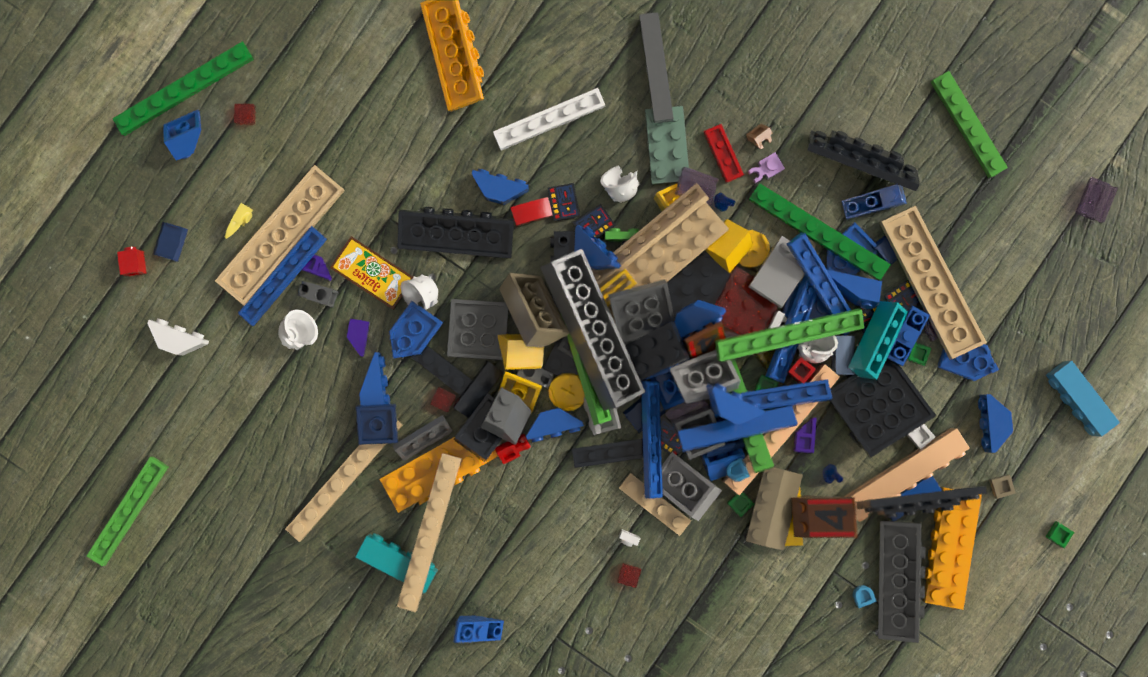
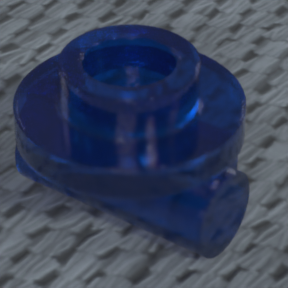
M718 193L715 195L714 205L719 211L724 212L728 209V206L733 207L735 205V200L725 196L723 193Z
M829 464L824 468L823 478L826 483L830 484L834 480L838 483L843 481V477L837 472L835 465Z

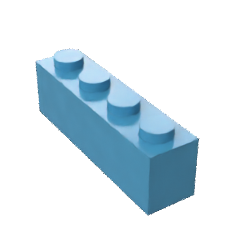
M1063 361L1046 374L1051 387L1057 389L1061 394V400L1073 410L1072 414L1078 420H1081L1085 425V431L1089 435L1102 437L1120 423L1073 361Z

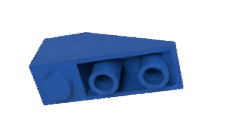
M898 184L842 201L846 219L907 204L903 187Z
M379 352L374 353L360 390L361 405L390 404L389 394H386L385 387L388 386L387 376L383 374L385 358Z

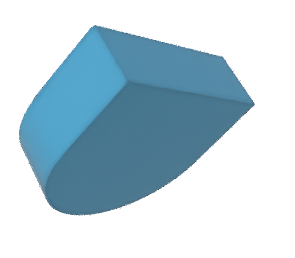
M742 458L730 463L727 467L728 477L735 482L750 477Z
M859 585L854 589L853 598L857 608L877 602L873 591L869 587Z

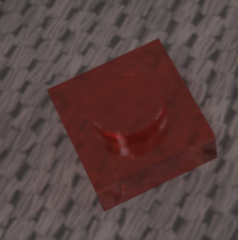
M235 104L234 123L255 125L256 106L254 104Z
M438 387L431 405L448 413L457 395Z
M622 563L617 582L636 588L642 569Z

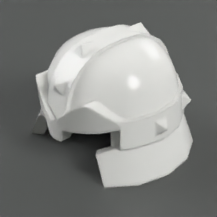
M616 166L605 172L600 182L613 201L621 203L635 196L640 184L637 180V171L634 174L630 172L628 175L621 177L622 170L619 166Z
M421 275L401 283V292L408 305L411 301L417 305L421 301L424 309L427 310L438 303V288L431 277Z
M293 310L280 323L278 335L283 346H286L288 349L295 348L299 350L304 345H311L317 340L318 329L314 319L308 313L302 310Z
M833 335L799 343L797 347L799 349V356L813 364L821 363L833 355V352L837 349L838 341L836 336Z

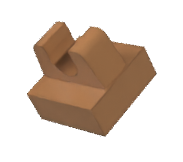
M759 124L747 133L746 136L757 148L763 149L762 141L765 140L771 143V134L773 133L770 127Z

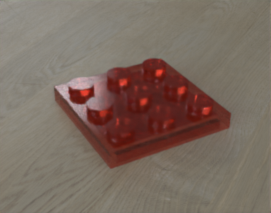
M735 266L715 304L726 310L722 316L723 319L719 322H722L724 326L740 335L768 329L778 306L749 288L754 276Z

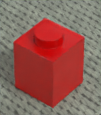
M126 247L124 251L117 252L120 275L130 277L147 274L144 251L138 250L136 247Z
M800 357L789 370L788 375L799 384L806 383L816 368Z

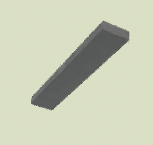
M658 12L639 14L654 123L673 121Z

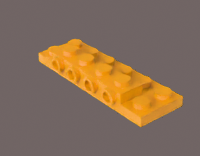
M426 0L421 2L448 111L452 112L484 100L480 83H483L481 77H484V72L477 63L479 53L473 47L472 41L475 40V37L468 28L467 23H470L468 13L460 8L459 0Z
M453 437L382 477L380 481L399 513L417 502L421 505L429 500L442 453L461 458L454 483L455 486L464 481L463 476L468 473L470 476L481 471L479 467L498 457L496 450L494 449L486 462H484L454 441Z
M941 487L942 491L954 490L950 488ZM979 495L980 499L960 501L961 505L953 506L954 510L942 511L940 507L935 511V528L931 532L932 546L928 551L929 565L925 569L926 583L923 602L964 609L982 495Z

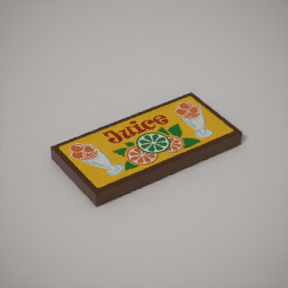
M352 236L330 267L393 310L403 297L401 283L413 279L411 275Z

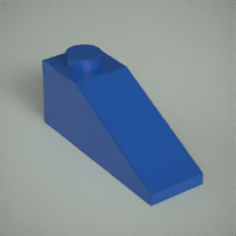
M827 270L842 296L854 305L869 310L874 309L880 302L882 281Z

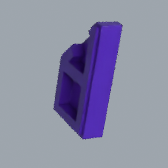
M314 255L302 269V271L332 280L325 261L320 256Z
M350 319L347 338L358 354L364 357L370 322Z
M812 417L795 432L794 452L814 453L816 418Z

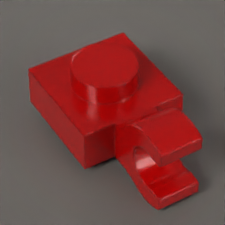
M522 434L516 445L507 441L497 446L495 450L502 463L506 464L520 457L519 452L527 450L531 446L526 435Z

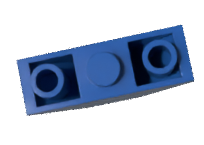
M478 169V171L472 170L473 178L487 201L506 205L526 194L529 190L528 185L523 180L515 179L512 181L508 180L505 175L496 174V176H493L483 169Z
M577 225L575 227L574 252L582 249L591 269H619L622 266L617 261L618 257L605 248L607 245L599 238L596 239L594 236L595 232L591 228Z
M697 300L682 308L677 313L675 325L681 339L684 340L690 337L689 333L693 331L698 333L704 330L709 323L713 325L723 319L722 316L726 310L723 307Z
M914 306L908 310L907 317L887 357L889 360L900 366L905 364L930 316L929 314Z
M708 383L706 386L714 413L737 425L762 416L765 412L759 409L760 404L750 399L747 403L742 400V395L734 391L729 394L725 392L727 388L718 383H715L714 386Z
M991 394L979 395L978 408L981 410L979 423L980 428L983 430L981 444L985 452L996 453L1013 433L1012 413Z
M561 408L541 412L526 437L527 440L531 439L532 442L543 440L545 435L550 434L551 438L561 436V431L569 430V433L580 431V427L584 425L581 420Z
M475 615L459 616L453 642L501 640L504 621Z

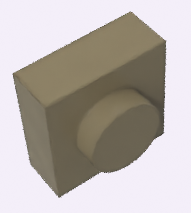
M1006 474L989 479L994 498L998 499L1016 494L1011 475Z

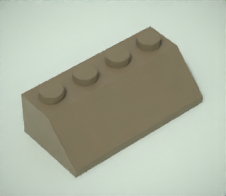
M509 273L499 290L526 347H544L567 336L569 331L542 277Z
M776 467L763 471L746 536L747 542L784 550L793 516L791 498L798 496L802 474Z

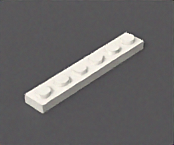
M596 88L493 131L500 150H504L605 107V103L599 89Z

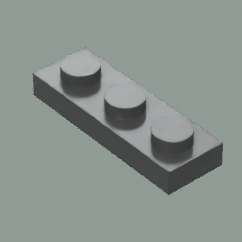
M442 415L398 443H395L393 447L401 459L405 461L453 432V430Z

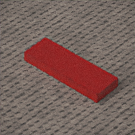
M722 124L705 130L703 133L725 183L727 184L743 177L744 173Z

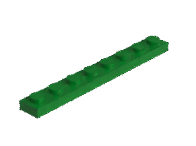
M242 41L112 119L120 133L126 136L251 62L254 58Z
M760 183L749 199L753 204L798 232L805 233L811 240L876 280L880 281L891 265Z

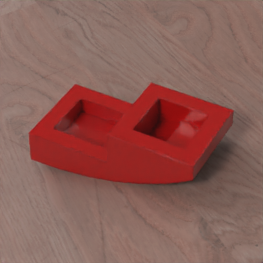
M548 197L511 207L517 227L553 216Z

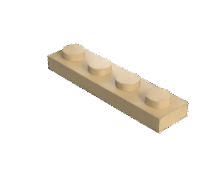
M629 473L619 486L621 491L679 536L690 524L691 520L665 499L645 498L644 483L633 474Z

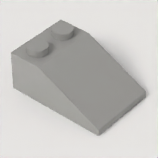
M783 236L772 247L749 285V288L780 308L783 307L804 275V272L786 244L789 240Z
M716 350L670 368L671 374L686 404L709 399L706 388L708 383L713 386L715 383L726 387L725 392L727 393L739 388L740 379L731 360L719 361Z
M673 452L662 464L663 494L691 518L699 521L722 490Z

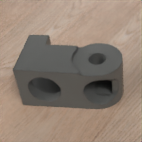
M302 281L297 296L334 307L338 291Z
M543 368L518 369L516 376L548 389L555 375Z

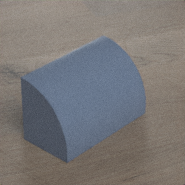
M836 336L838 346L832 355V371L837 375H854L855 373L848 366L855 354V336Z

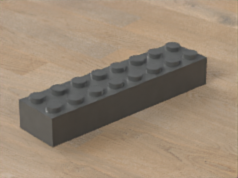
M580 249L540 267L603 410L617 408L645 393L583 250Z

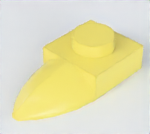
M242 203L239 205L226 230V239L233 235L241 225L244 226L245 223L251 220L253 209Z

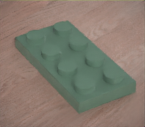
M683 106L672 107L673 121L654 123L652 109H645L652 185L690 182Z

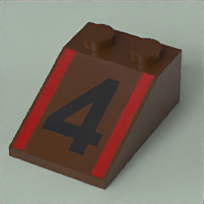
M718 322L682 340L690 360L716 350L715 341L726 339L722 322Z
M804 495L791 498L794 537L857 538L855 497Z

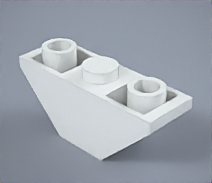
M157 318L156 321H148V326L158 348L175 355L184 356L209 343L208 340L203 339L204 335L194 331L192 334L185 332L186 328L175 325L173 328L168 326L169 322Z

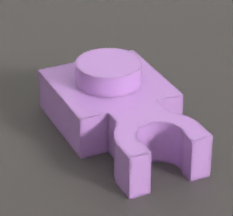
M773 153L759 161L758 165L760 167L750 169L748 174L750 175L753 172L758 174V178L753 180L754 184H756L764 175L769 179L785 168L777 154Z

